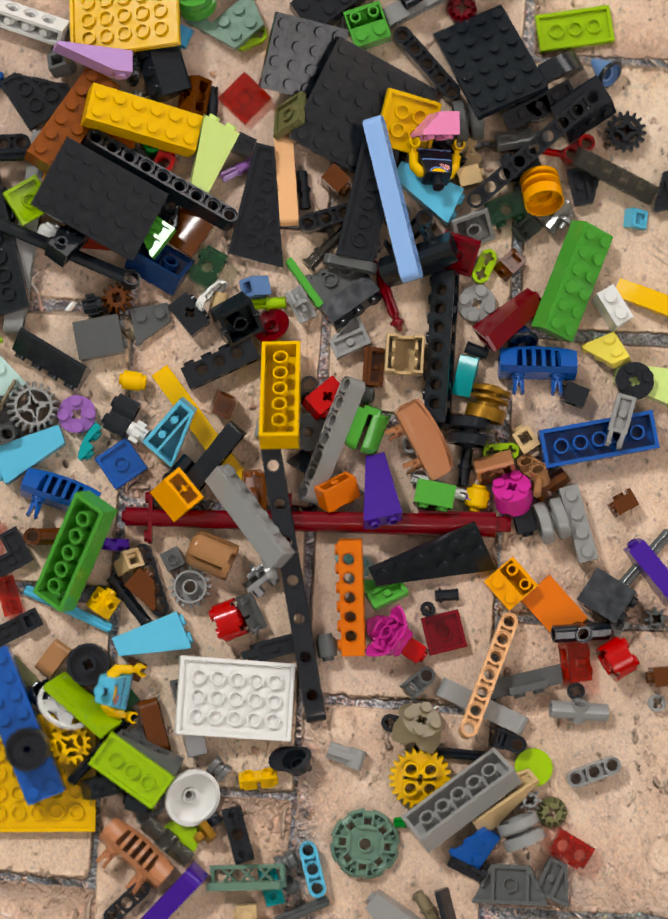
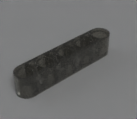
M578 146L570 163L577 169L648 205L652 204L659 189L653 183Z

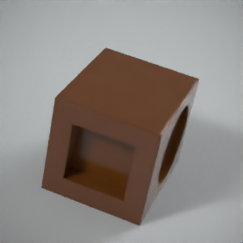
M217 389L210 405L211 412L230 419L237 403L236 398Z

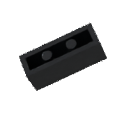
M365 274L322 304L321 309L325 317L337 330L340 327H345L355 316L362 315L368 307L376 305L383 297L378 286L368 274Z

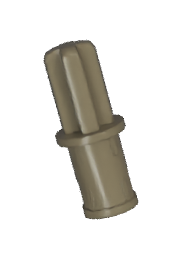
M423 890L416 891L412 898L419 906L420 913H424L427 919H439L432 908L434 906L433 903L429 902Z

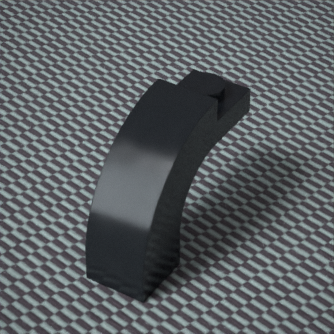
M575 51L562 53L538 65V69L547 85L562 77L570 78L585 69Z

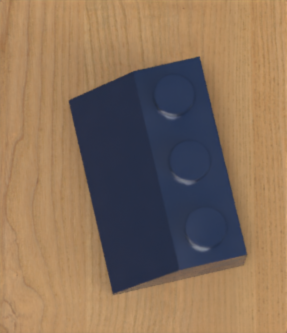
M143 242L134 260L131 262L127 259L124 268L126 270L134 269L138 271L142 279L173 296L181 287L195 260L167 244L154 260Z

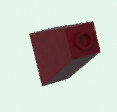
M527 288L476 323L472 328L479 340L495 352L535 316L541 297L536 291L533 292Z

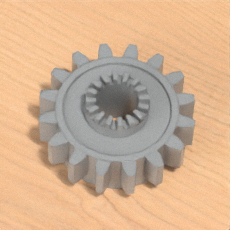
M188 566L187 571L182 567L180 574L175 572L176 578L170 579L174 584L169 587V589L174 590L171 597H177L175 602L182 601V607H185L188 603L190 608L193 607V603H196L199 607L200 600L206 602L204 596L211 594L207 591V588L212 587V585L207 584L210 578L203 577L205 572L198 573L199 570L196 568L193 571L191 566ZM188 582H194L196 586L195 590L191 593L185 590V585Z

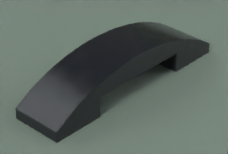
M35 607L0 625V647L44 625Z

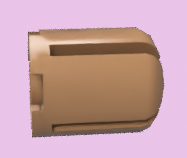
M199 531L193 536L185 555L186 563L191 567L225 581L240 546L209 532Z

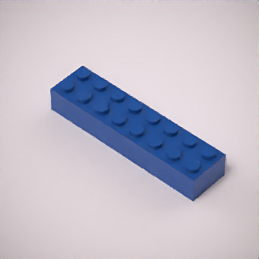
M10 645L0 648V737L4 747L9 736L18 729L34 727L44 732ZM25 746V752H30V747ZM52 750L47 762L36 770L25 772L13 767L28 806L67 790L53 757Z

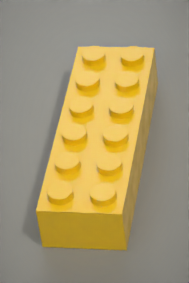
M93 82L87 93L80 125L190 158L196 151L203 116Z
M300 341L262 342L259 408L260 449H299L301 396Z

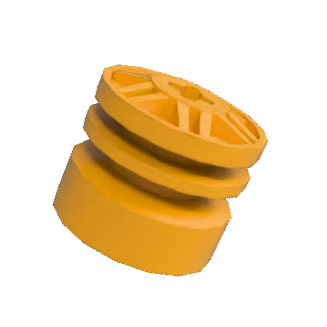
M546 165L529 168L520 177L519 183L523 194V202L528 213L534 216H547L557 212L563 206L564 195L556 169Z

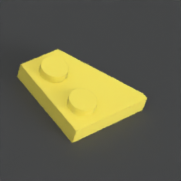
M615 332L581 345L583 353L586 354L588 352L594 355L596 360L606 363L607 366L613 369L631 361L629 354Z

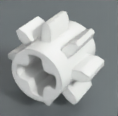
M140 420L137 423L132 421L126 431V434L129 435L128 440L134 444H137L138 441L143 443L149 434V430L146 429L147 424Z

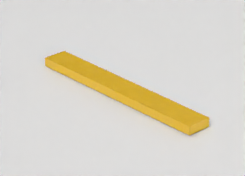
M168 365L153 374L152 377L173 406L184 397L197 408L190 429L206 450L218 434ZM231 453L222 465L230 464L242 480L243 468Z

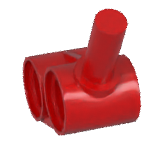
M584 134L565 149L547 148L542 155L560 157L565 165L572 166L593 150L595 139L590 134ZM588 141L591 147L584 148L581 142ZM566 152H573L575 154V158L568 159L566 156Z

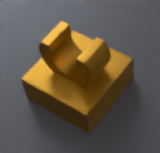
M205 819L198 825L197 830L199 832L194 835L193 839L197 844L203 840L209 844L216 838L217 834Z

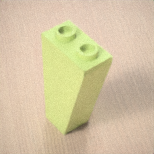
M211 113L209 116L204 114L190 177L191 184L209 193L240 134L236 132L237 127L228 122L226 125L219 122L220 118Z
M623 365L614 368L613 384H615V375L617 371ZM647 366L654 374V385L651 392L645 398L668 407V369ZM638 377L629 378L632 386L635 384L639 385Z

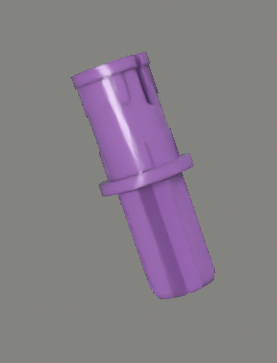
M252 156L242 162H235V165L221 171V179L226 182L239 175L243 176V173L249 171Z

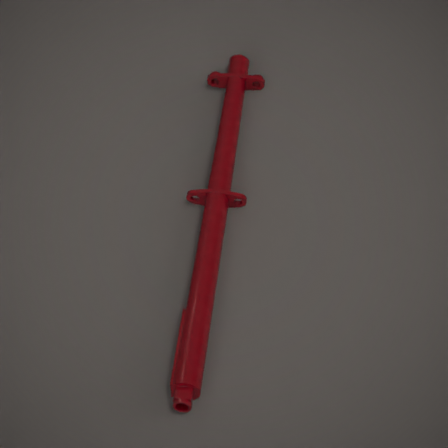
M152 490L145 493V503H149L148 507H126L125 510H122L121 520L125 522V526H148V530H144V542H148V544L153 542V526L240 530L226 510H189L177 521L173 522L164 510H154V497L150 493ZM289 493V499L292 510V493ZM266 511L272 520L271 511ZM292 511L295 532L442 536L474 521L483 538H495L496 532H511V517L496 516V512L418 511V513H402V521H399L397 524H386L377 529H364V512ZM287 537V541L291 545V539Z

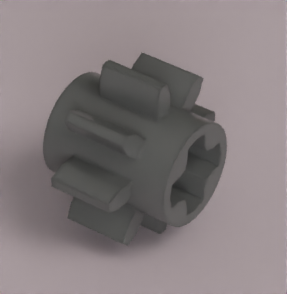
M653 607V612L645 611L648 616L643 621L649 623L648 629L654 626L655 631H658V626L666 627L663 622L668 617L663 616L664 609L657 612L656 607ZM652 615H653V616H655V615H658V616H659V617H658L659 623H658V622H654V623L652 622V621H653Z

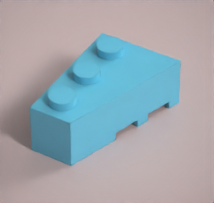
M184 397L173 406L143 441L149 449L171 468L176 462L197 411V408Z

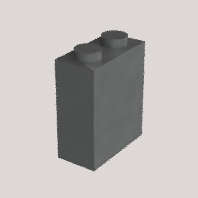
M118 314L72 322L78 357L81 362L126 354L125 348H128L127 338L122 335V330L125 329L123 318L119 319Z

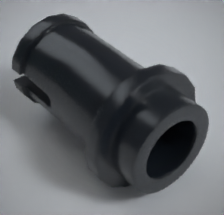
M468 341L464 353L477 356L480 360H486L490 349L486 348L487 346L483 347Z
M438 588V590L434 591L435 602L459 601L458 588L446 590Z

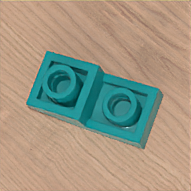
M460 355L452 394L471 398L470 393L473 392L471 388L475 377H477L480 358Z
M96 422L87 432L80 446L77 458L82 462L84 460L88 461L94 455L93 450L95 447L90 442L92 440L94 442L97 441L102 435L101 431L103 428Z

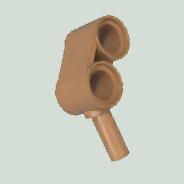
M530 454L522 455L517 460L519 470L529 480L532 479L534 484L533 495L540 497L542 487L550 483L546 465Z

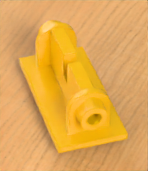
M270 767L256 771L244 770L243 772H238L240 789H244V791L258 789V782H261V789L274 788L275 785H279L277 771Z

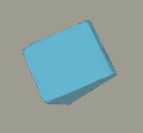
M637 208L625 209L623 227L646 230L648 211Z

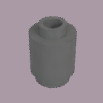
M332 633L317 635L318 659L322 658L323 662L334 660V656H338L335 637L333 638Z

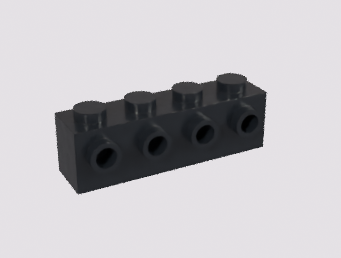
M61 225L56 235L49 237L46 241L44 255L63 268L90 238L67 225Z

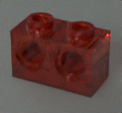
M562 828L558 829L548 847L552 850L550 854L560 860L562 857L569 860L567 864L577 870L579 867L585 868L595 851L594 847ZM560 840L567 841V847L564 850H559L557 847ZM577 850H583L584 857L581 860H576L574 857V853Z

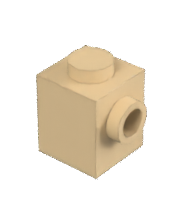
M257 902L237 904V909H233L234 919H258Z

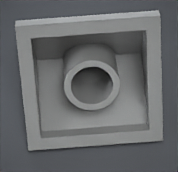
M487 207L450 222L449 226L452 232L482 241L481 244L495 239Z

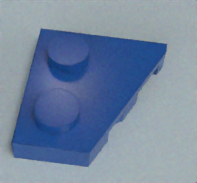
M482 827L474 835L464 839V844L456 849L452 847L448 852L452 856L480 869L501 837L497 833Z

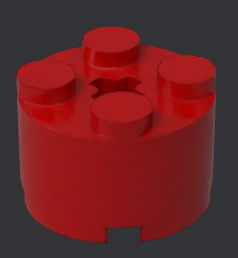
M234 597L212 606V610L208 611L212 622L215 621L217 625L215 631L219 640L223 639L225 642L249 633L248 630L244 629L247 626L246 619L243 617L239 607L235 606L234 602H236V599Z
M614 637L596 648V652L601 654L597 656L608 675L613 674L615 676L613 678L615 682L637 670V665L640 664L637 657L630 653L628 649L630 646L624 637L622 639Z

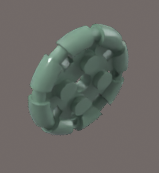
M365 808L356 809L347 813V816L342 820L340 819L334 826L331 836H333L332 843H330L331 854L334 861L338 862L341 866L340 869L347 875L354 878L365 877V879H372L383 875L387 868L390 869L394 865L399 854L397 850L400 838L397 828L390 823V819L385 814L374 809L373 811H367ZM364 818L372 819L371 825L364 824ZM353 822L356 827H353L350 831L347 825ZM381 826H384L387 830L383 835L378 830ZM340 837L346 838V845L340 844ZM364 838L371 842L368 849H362L359 846L360 841ZM385 843H390V850H384ZM347 853L352 858L349 862L343 857ZM380 857L383 862L377 866L374 861ZM359 863L366 864V870L358 869Z

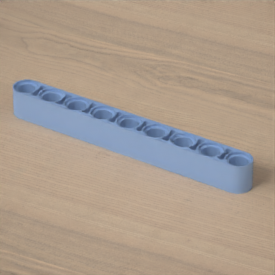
M382 114L363 120V128L400 278L403 283L423 278V272L386 122Z

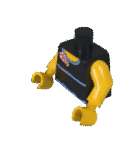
M409 138L406 145L411 150L409 152L410 170L419 178L421 184L432 185L434 191L443 190L444 186L448 184L450 179L454 178L459 169L461 155L459 154L465 147V141H462L461 148L456 145V139L452 143V149L454 150V154H452V150L418 148L416 150V147L421 143L420 138H415V145L412 143V138Z

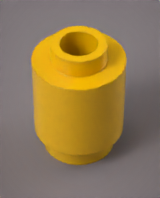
M124 370V373H120L118 384L122 385V389L140 392V390L146 389L147 375H143L141 372Z

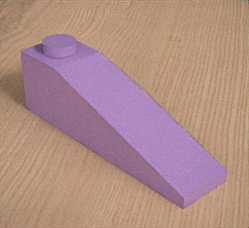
M57 41L53 47V52L108 77H115L117 80L128 79L133 72L132 50Z

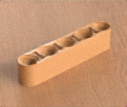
M290 134L285 135L279 140L274 138L280 227L299 226L293 141L288 139Z

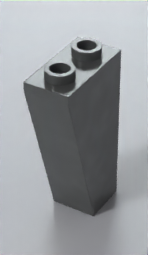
M122 728L118 733H115L173 776H177L185 758Z

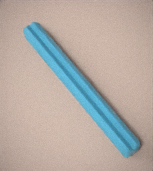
M26 586L24 595L52 607L33 593L34 587ZM78 607L75 610L63 612L107 633L113 627L111 622Z

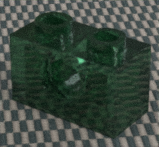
M520 190L483 205V208L487 207L492 227L497 229L506 226L507 222L513 219L514 222L520 221L527 214ZM501 208H510L511 214L504 215L501 212Z
M207 245L206 249L202 248L198 255L200 260L197 265L193 264L188 273L191 275L189 277L191 282L206 290L217 281L229 259L228 255ZM206 263H210L213 266L209 272L202 270L203 265Z

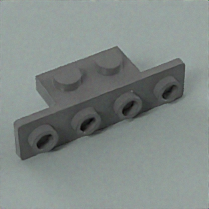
M557 664L497 678L490 699L513 695L514 699L525 697V693L533 691V694L545 692L544 688L565 682L562 666Z

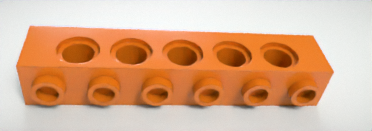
M340 538L338 543L335 544V555H338L339 563H335V572L339 574V582H336V593H340V601H337V613H340V620H337V631L341 632V639H338V651L342 652V656H365L366 625L363 538ZM351 554L354 557V562L347 563L344 560V555ZM350 573L354 575L355 581L347 582L345 574ZM353 593L355 600L348 601L345 598V594ZM353 612L356 615V619L353 621L348 620L346 613ZM353 631L356 633L357 638L351 640L347 637L346 633Z

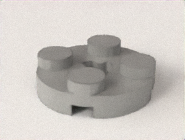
M471 285L460 294L458 298V311L463 319L478 323L494 312L496 300L493 293L484 285ZM474 299L481 301L480 309L472 307Z

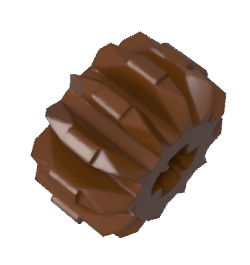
M116 282L115 288L109 284L110 291L103 290V293L107 296L101 297L102 301H107L103 304V307H109L108 313L110 314L114 309L115 314L118 315L120 309L124 314L127 313L124 307H132L128 303L134 301V298L129 296L132 291L126 290L123 286L120 288L118 282ZM120 295L121 301L115 303L113 297Z

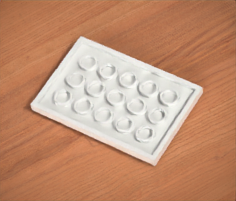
M180 656L174 734L291 742L295 664Z

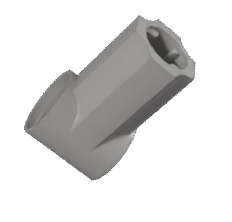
M330 742L325 758L361 771L367 752Z

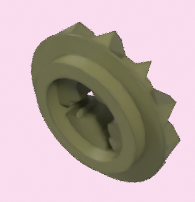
M547 797L538 804L536 813L539 817V822L543 826L556 828L565 822L568 813L566 805L562 800L556 797ZM548 805L553 810L559 808L555 813L556 820L552 816L544 817L549 812Z

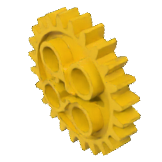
M414 746L411 753L405 749V756L398 754L400 760H393L396 767L389 768L394 774L388 775L389 779L393 780L389 782V786L394 787L391 790L392 794L398 793L396 799L400 800L403 798L402 804L405 805L409 802V806L412 809L414 804H419L448 782L451 777L447 775L451 773V770L445 769L448 766V762H442L444 759L443 755L437 757V751L433 754L423 752L420 749L416 751ZM409 764L416 766L415 770L411 772L407 771L406 767ZM428 765L435 766L432 772L425 771ZM421 774L423 777L421 781H418L417 778ZM408 783L415 785L414 789L410 791L406 790L405 786ZM427 784L434 785L431 791L424 790Z

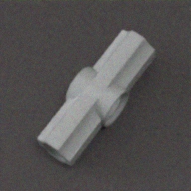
M575 698L572 702L551 700L549 702L548 714L549 718L569 719L576 724H582L586 720L606 722L609 718L608 704L588 703V701L581 698Z

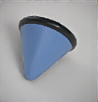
M591 60L594 74L605 88L610 87L617 81L622 72L620 61Z

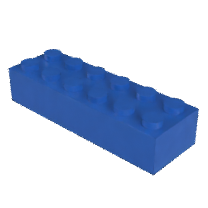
M653 410L632 414L621 450L616 449V443L620 434L613 432L611 444L605 446L610 418L539 430L537 436L540 442L542 462L545 463L547 469L657 450L660 448Z

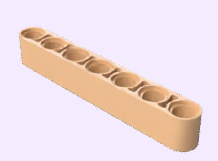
M505 613L498 621L458 727V734L463 739H471L478 732L518 625V618L514 613ZM504 619L511 620L512 627H507L504 624ZM497 637H504L506 644H500L497 641ZM490 655H498L499 662L492 661ZM484 672H490L493 676L492 680H487L484 677ZM478 689H482L485 691V698H481L477 695ZM476 707L479 710V716L472 715L470 708ZM464 725L472 727V734L465 733Z

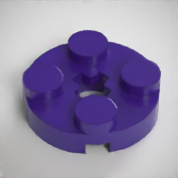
M105 538L101 550H129L130 540Z

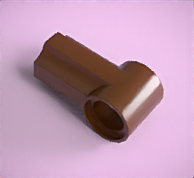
M562 468L549 475L550 483L542 487L541 496L536 497L539 502L549 498L556 490L570 481ZM533 484V485L531 486L532 492H534V484Z
M29 528L24 533V540L30 546L53 545L60 528ZM36 532L38 539L35 542L28 541L29 533Z

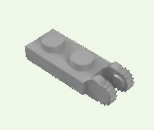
M617 393L607 429L605 446L611 444L612 435L615 432L620 434L616 443V449L621 450L630 425L636 397Z

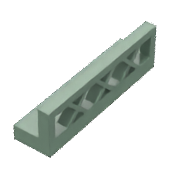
M285 863L211 865V882L206 883V891L280 890L286 887ZM273 868H280V879H274L269 872ZM236 869H240L245 874L241 880H237L232 875ZM254 869H259L264 874L259 880H256L251 875ZM216 870H222L227 875L224 880H216Z

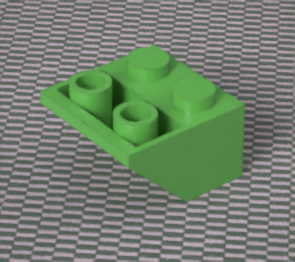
M380 1L343 12L351 43L367 50L391 42V33Z
M418 478L413 503H417L416 507L427 509L428 506L435 507V511L447 512V510H451L453 507L456 485Z

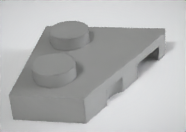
M359 316L351 319L345 327L340 328L339 332L329 340L337 360L365 348V346L372 345Z

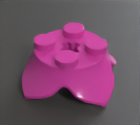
M400 605L391 610L390 617L377 615L366 620L367 634L373 641L366 648L367 656L393 655L398 657L408 640L412 638L413 632L407 624L406 615Z

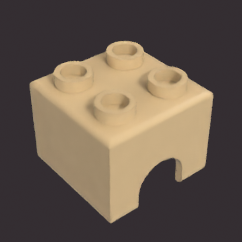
M387 333L384 374L422 377L425 335L402 336L395 333Z

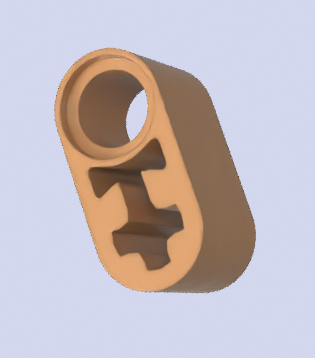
M56 638L34 668L51 679L69 656L72 649Z

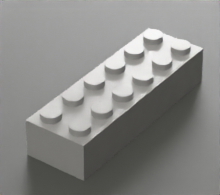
M493 747L401 816L408 830L429 854L522 782L515 769Z

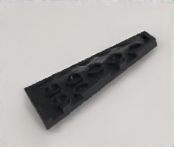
M256 142L228 254L283 268L275 148Z
M475 521L368 567L376 586L496 570Z

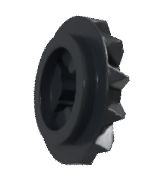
M133 56V72L126 79L131 87H135L140 78L139 60L136 56Z

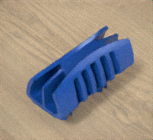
M520 346L500 349L498 379H513V395H516L517 386L519 387L520 395H523L525 393L524 379L551 380V395L554 396L555 389L557 388L558 396H562V380L575 381L577 375L578 360L576 350L543 346Z
M28 468L20 486V496L32 500L26 516L30 517L34 511V519L38 518L42 504L67 512L75 492L90 490L98 497L101 496V492L66 476Z

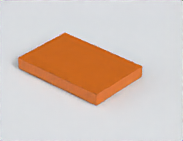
M550 574L521 600L550 634L552 625L573 624L575 622L583 623L588 618Z

